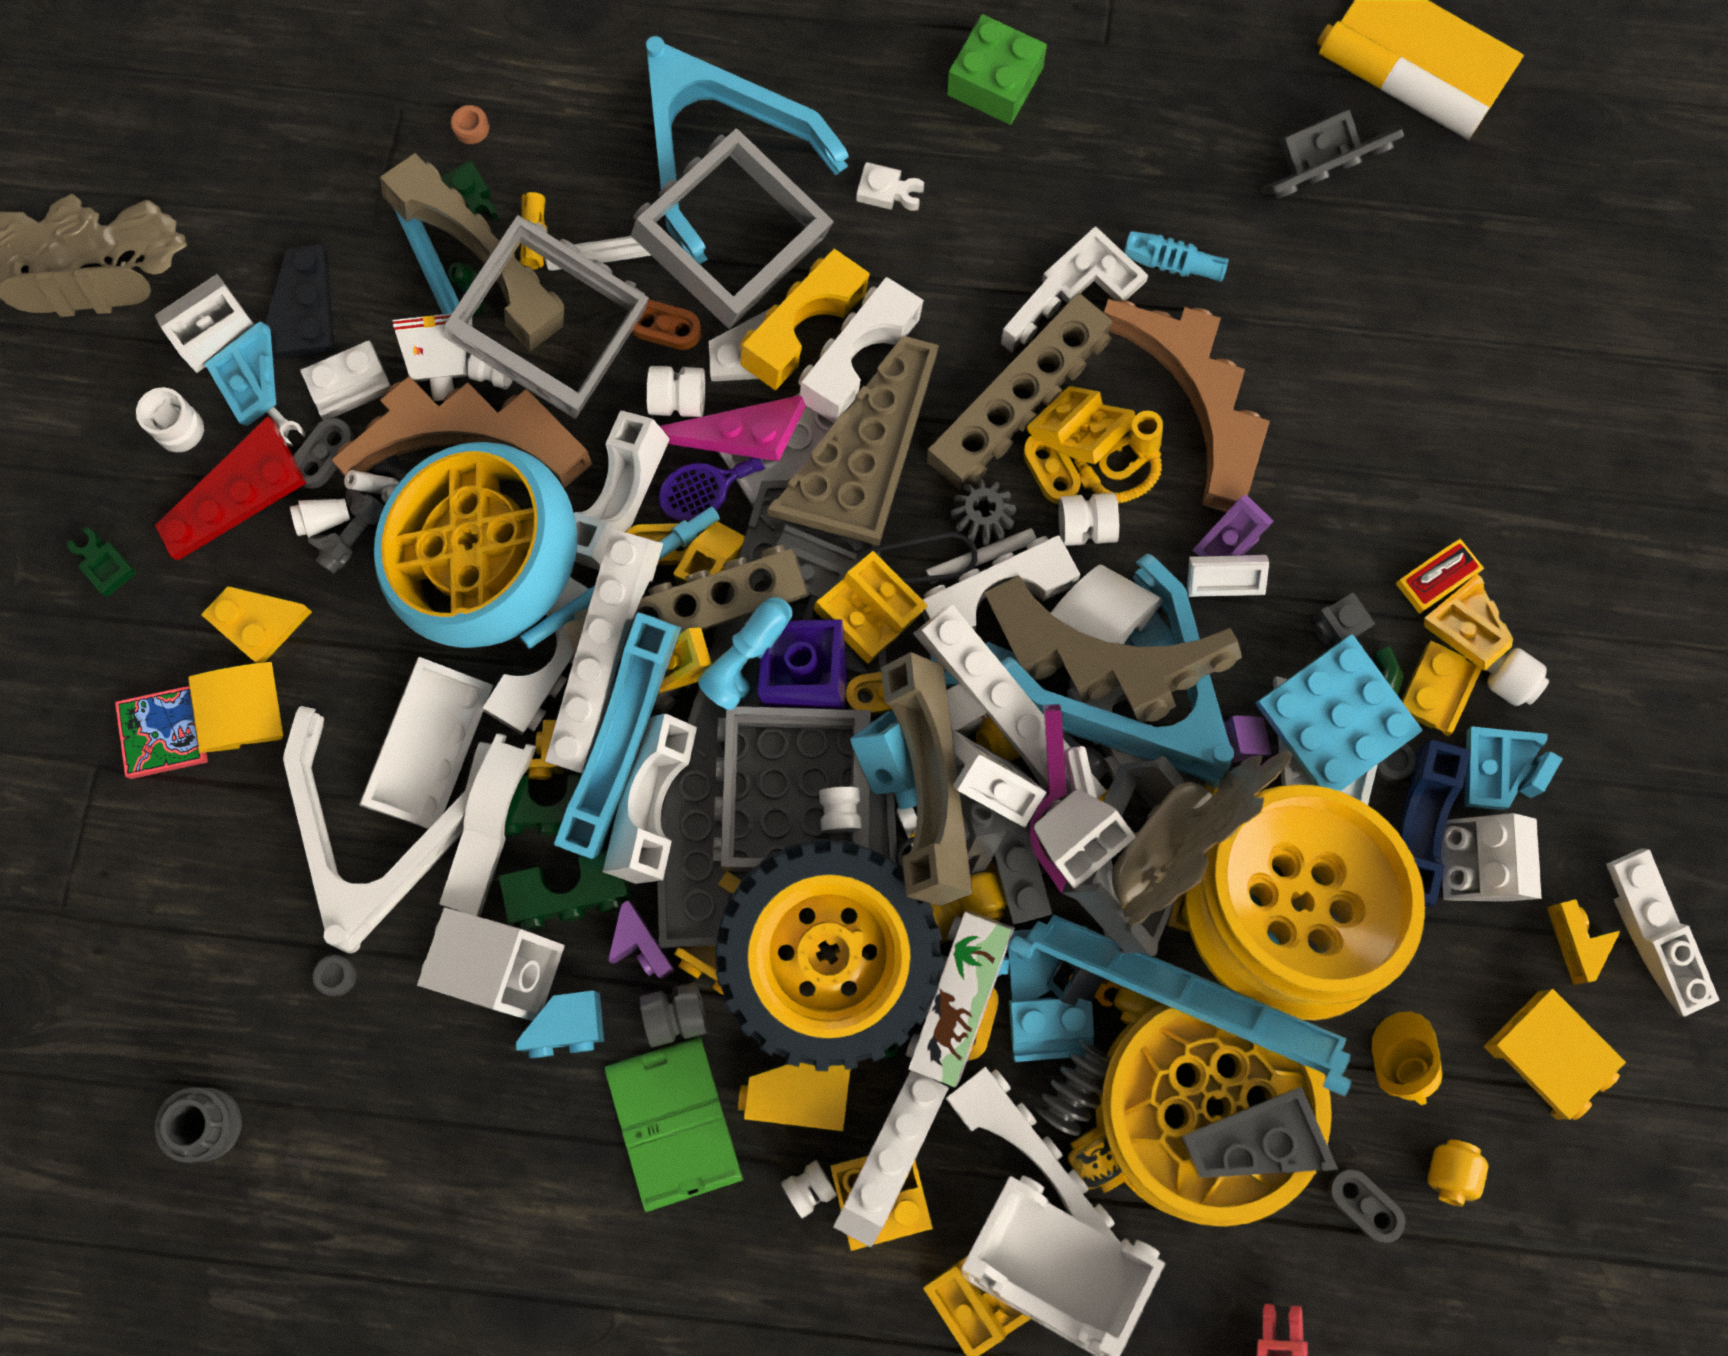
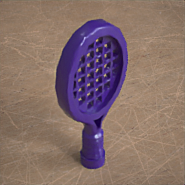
M751 457L734 465V468L729 470L718 469L707 463H692L682 466L671 473L662 484L659 493L660 508L667 517L678 522L683 520L689 522L701 514L699 513V508L703 507L704 511L707 510L705 508L707 504H710V506L718 511L726 500L731 483L738 478L742 479L754 472L765 470L763 460ZM695 471L696 474L691 476L690 472ZM688 473L689 477L684 479L683 475ZM704 473L706 478L701 479L699 475ZM724 475H732V476H730V477L727 479ZM697 476L699 481L694 483L692 478ZM681 477L682 481L677 482L676 479ZM712 477L715 478V482L711 483L709 480ZM691 480L692 484L687 486L686 481ZM705 480H707L709 483L706 486H704L702 483ZM684 483L685 487L680 489L679 484ZM700 483L702 488L697 490L696 485ZM717 484L719 488L714 490L712 485ZM675 486H677L678 491L674 492L672 489ZM694 487L695 491L690 493L689 488ZM710 487L712 490L709 493L706 492V488ZM687 489L688 494L684 496L682 491ZM703 490L705 495L700 497L699 492ZM678 493L681 494V498L677 499L675 496ZM697 493L698 498L693 499L692 495ZM713 494L715 497L712 500H710L709 495ZM673 496L675 499L672 502L669 501V497ZM690 496L691 501L687 503L685 498ZM707 497L708 502L703 503L702 498ZM683 500L685 504L680 506L678 501ZM700 500L701 505L696 506L695 502ZM676 503L678 506L675 509H673L672 504ZM693 503L695 508L690 510L688 505ZM686 506L688 511L683 513L681 508ZM696 510L697 514L692 515L691 512Z

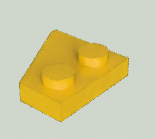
M1478 574L1424 619L1425 628L1484 671L1512 648L1513 637L1506 624L1499 619V610L1494 600L1490 601L1484 590V581Z
M228 586L201 615L255 663H264L312 611L304 604Z

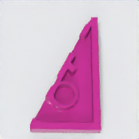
M794 396L667 424L660 428L670 438L668 444L779 461L806 406L802 396Z

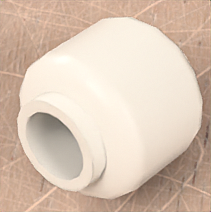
M1514 648L1508 653L1503 654L1486 669L1491 673L1487 681L1488 687L1514 706H1519L1525 702L1531 705L1542 694L1549 683V680L1545 678L1547 672L1545 665L1520 648Z

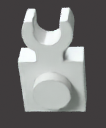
M866 162L857 191V201L892 210L895 200L901 202L902 206L908 210H918L919 199L910 197L908 193L912 191L923 193L924 182L917 178L901 181V170Z

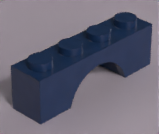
M1432 739L1417 748L1415 768L1411 775L1398 831L1418 867L1423 884L1425 909L1437 903L1445 867L1441 859L1443 833L1451 807L1462 789L1470 750Z

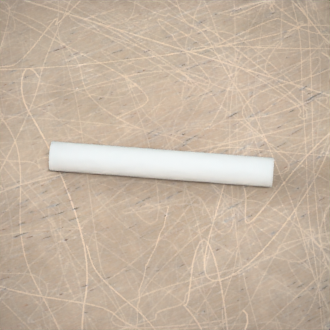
M1030 528L977 549V563L975 566L1026 547L1036 540L1034 531ZM972 552L926 569V575L934 576L962 572L969 566L972 560Z

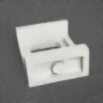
M952 730L956 766L966 764L953 786L961 793L1017 824L1026 827L1047 792L1018 766Z

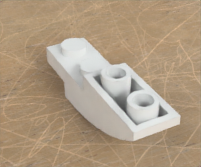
M1641 848L1607 863L1606 865L1619 894V897L1614 899L1621 918L1653 978L1679 1016L1685 1017L1720 1001L1689 926L1680 924L1650 849Z

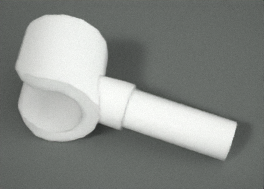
M275 407L267 411L280 428L279 430L288 446L294 447L287 439V435L291 430H298L305 438V432L298 423L285 419Z

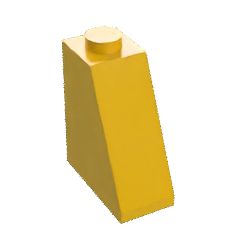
M800 1063L799 1067L788 1064L749 1077L748 1086L741 1085L738 1110L745 1111L744 1119L843 1131L851 1069L845 1070L844 1065L828 1066V1071H815L814 1065Z

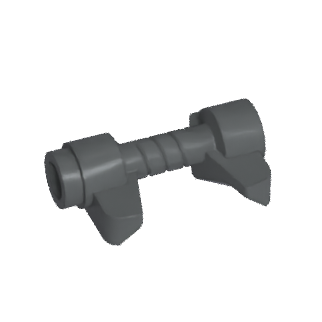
M347 489L345 501L355 517L340 536L333 533L327 536L318 534L308 538V543L319 551V556L315 561L332 574L341 569L351 557L352 550L350 547L360 536V533L364 531L365 527L368 524H376L380 519L384 505L367 493L363 495L356 490Z

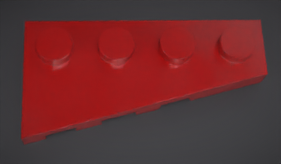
M267 416L155 525L171 558L176 560L182 559L306 484L275 421Z

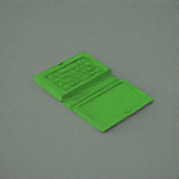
M701 1036L605 1066L607 1080L645 1212L743 1181ZM698 1189V1192L689 1195L688 1191Z

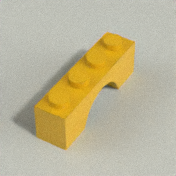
M833 249L825 259L822 257L818 258L803 282L797 281L792 285L786 295V299L780 306L773 305L768 310L763 323L756 331L750 329L745 334L740 343V348L742 349L740 365L776 391L799 366L802 345L794 332L796 326L803 320L815 315L827 314L844 318L865 296L870 273L836 249Z

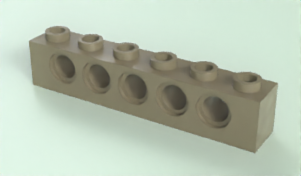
M1078 293L928 449L927 463L959 491L968 483L972 486L975 485L987 471L985 465L993 457L1001 458L1012 444L1010 439L1016 432L1020 430L1024 433L1028 429L1027 425L1037 417L1035 412L1043 404L1046 406L1050 405L1062 392L1060 386L1068 378L1073 381L1081 374L1087 365L1085 360L1093 352L1098 355L1103 351L1111 340L1109 332L1113 320ZM1074 338L1081 345L1071 347L1065 344L1063 340ZM1050 364L1055 367L1056 371L1046 373L1038 366ZM1024 389L1032 396L1028 399H1020L1013 392ZM999 415L1004 417L1007 423L1000 426L994 425L988 418ZM974 441L979 443L982 449L977 452H969L963 447V444Z
M783 545L774 546L761 551V559L747 563L746 557L738 558L724 563L725 571L710 575L708 570H703L686 576V584L672 588L671 582L649 588L650 596L641 598L629 628L620 659L622 658L637 612L642 613L649 607H653L657 611L660 620L682 627L680 631L682 633L688 628H701L702 631L750 616L768 598L779 597L790 603L808 597L809 593L795 551L792 548L785 550ZM760 570L769 571L772 576V584L764 592H756L752 587V577ZM721 583H730L734 588V597L728 604L720 605L714 597L715 589ZM685 595L693 596L696 601V610L689 617H682L677 610L678 601ZM588 609L574 613L575 620L565 623L574 655L577 651Z

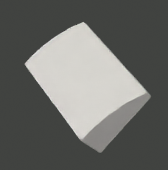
M418 657L359 806L429 829L445 811L483 713L482 708L488 700L493 685Z

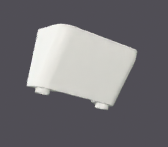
M1010 1176L961 1268L963 1278L1094 1356H1120L1165 1265L1163 1261L1157 1259L1160 1253L1139 1240H1136L1134 1246L1120 1244L1048 1203L1047 1198L1042 1195L1044 1187L1026 1176H1022L1020 1180Z

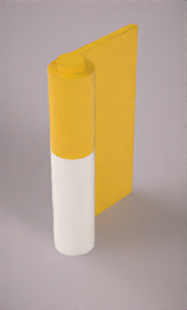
M1355 0L1341 22L1338 21L1334 27L1328 24L1317 41V44L1321 46L1319 55L1467 140L1471 138L1524 57L1522 53L1428 0Z

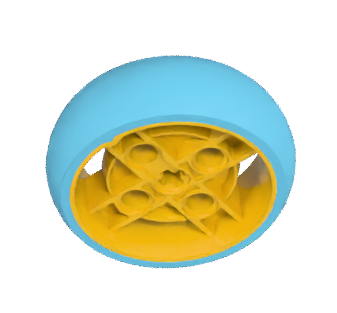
M472 442L449 447L433 454L415 466L399 482L387 500L380 515L375 535L374 561L377 579L387 602L395 614L419 635L431 641L460 648L483 647L502 643L522 634L535 625L553 607L562 594L571 575L576 556V521L572 505L563 486L550 469L532 455L511 446L488 442ZM499 480L523 482L530 494L533 508L521 510L513 499L499 492ZM429 579L439 591L451 597V613H438L431 608L425 597L421 580Z

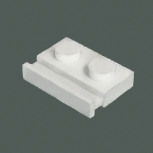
M370 340L300 370L312 399L318 408L319 415L323 420L334 418L382 397L391 387Z

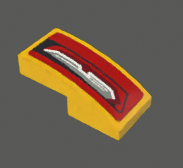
M1459 539L1396 582V585L1420 614L1480 573L1484 568L1464 542Z

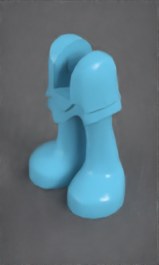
M772 597L761 603L741 631L732 636L733 646L698 678V684L702 691L719 706L728 710H734L740 700H743L749 693V683L741 673V670L749 658L757 656L761 659L767 648L772 647L792 617V608L784 599Z

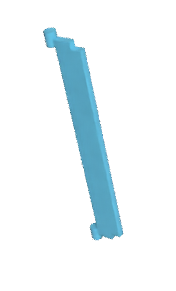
M1053 915L1047 925L1038 921L1026 939L1016 935L1012 940L1010 950L1031 958L1035 949L1041 950L1327 1075L1324 1088L1342 1096H1346L1351 1080L1342 1076L1350 1059V1054L1342 1051L1346 1041L1344 1037L1158 958L1148 956L1146 953L1121 954L1119 952L1121 947L1113 939L1056 915Z

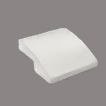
M1100 564L1069 590L1052 610L1051 614L1078 632L1105 642L1124 644L1134 629L1140 632L1143 630L1163 603L1161 597Z

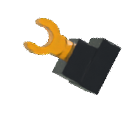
M1059 959L1046 983L1062 1002L1073 1006L1076 1005L1079 998L1090 1002L1095 998L1101 1005L1110 1007L1112 1002L1104 995L1105 991L1111 987L1116 989L1121 987L1117 983Z

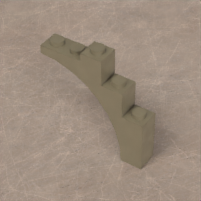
M1019 575L984 592L1020 666L1034 680L1048 678L1058 668L1065 666L1083 703L1102 699L1109 695L1112 689L1120 686L1137 720L1142 723L1157 721L1166 716L1170 709L1176 707L1172 692L1189 689L1200 678L1214 671L1223 672L1231 668L1237 660L1242 658L1238 640L1231 628L1201 640L1171 646L1135 647L1105 642L1078 632L1063 623L1033 597Z

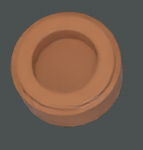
M466 105L457 109L452 115L451 127L459 141L465 144H476L487 136L489 122L484 111L479 107Z

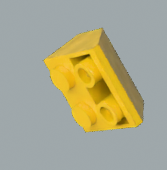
M868 1156L830 1166L841 1210ZM915 1160L874 1244L933 1229ZM847 1235L851 1251L868 1246Z

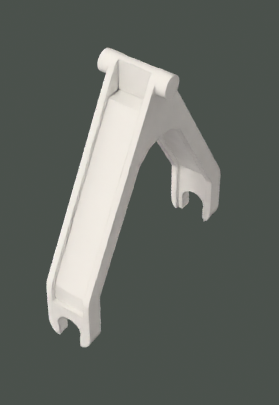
M300 706L293 721L283 761L325 930L324 939L328 944L346 953H354L360 948L361 942L462 835L468 797L491 744L479 742L466 790L386 875L368 884H351L344 881L338 874L311 768L321 736L324 717L315 713L313 708Z

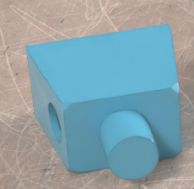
M887 711L850 738L872 792L875 794L894 793L899 809H908L917 806L913 766L899 722L893 711Z

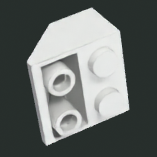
M218 274L155 314L163 332L182 358L196 373L206 367L205 363L254 326V323Z
M1511 813L1446 821L1441 845V859L1445 865L1442 876L1443 900L1517 901L1541 899L1536 819Z

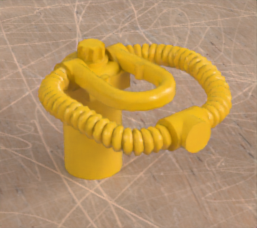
M1153 411L1138 413L1132 421V428L1128 431L1130 432L1129 435L1120 439L1099 460L1101 472L1112 480L1125 479L1146 462H1150V473L1142 484L1122 493L1109 491L1101 485V480L1092 467L1088 466L1087 462L1073 458L1079 471L1081 486L1085 490L1087 488L1089 490L1092 489L1095 494L1115 493L1117 503L1131 501L1150 491L1154 484L1157 483L1156 480H1159L1158 476L1161 475L1160 472L1162 471V463H1160L1161 453L1159 451L1163 431L1161 417ZM1129 444L1138 456V459L1135 462H1130L1129 466L1123 471H1112L1106 463L1108 456L1116 450L1121 452L1122 447Z

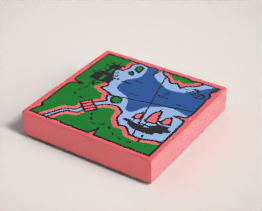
M189 686L115 702L125 777L134 779L208 762L207 753H199Z

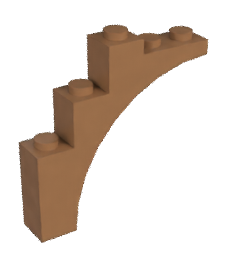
M1108 299L1104 314L1113 320L1110 332L1127 338L1152 354L1172 373L1188 395L1200 421L1206 446L1207 479L1202 505L1228 512L1245 494L1248 496L1270 421L1262 419L1259 414L1253 411L1233 410L1245 369L1237 367L1234 362L1227 359L1213 360L1209 358L1221 318L1213 316L1205 309H1189L1185 307L1180 320H1177L1163 311L1151 312L1137 308L1135 304L1126 300L1114 301Z
M410 376L402 382L393 384L380 400L387 413L383 417L379 416L373 419L366 427L364 433L354 441H348L343 444L337 451V455L331 459L345 477L346 473L350 470L368 472L374 465L392 455L399 456L435 446L460 445L472 442L497 443L519 449L541 461L550 469L563 488L568 486L592 465L588 451L527 389L520 395H513L507 399L502 406V410L497 413L468 382L462 388L452 390L445 397L443 404L438 406Z

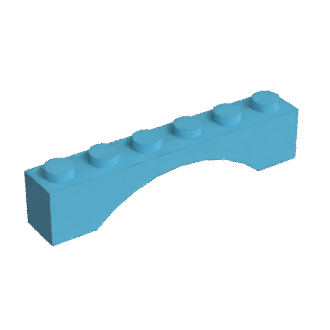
M637 612L623 651L615 686L602 726L581 779L566 809L554 843L555 846L591 859L601 854L682 627Z

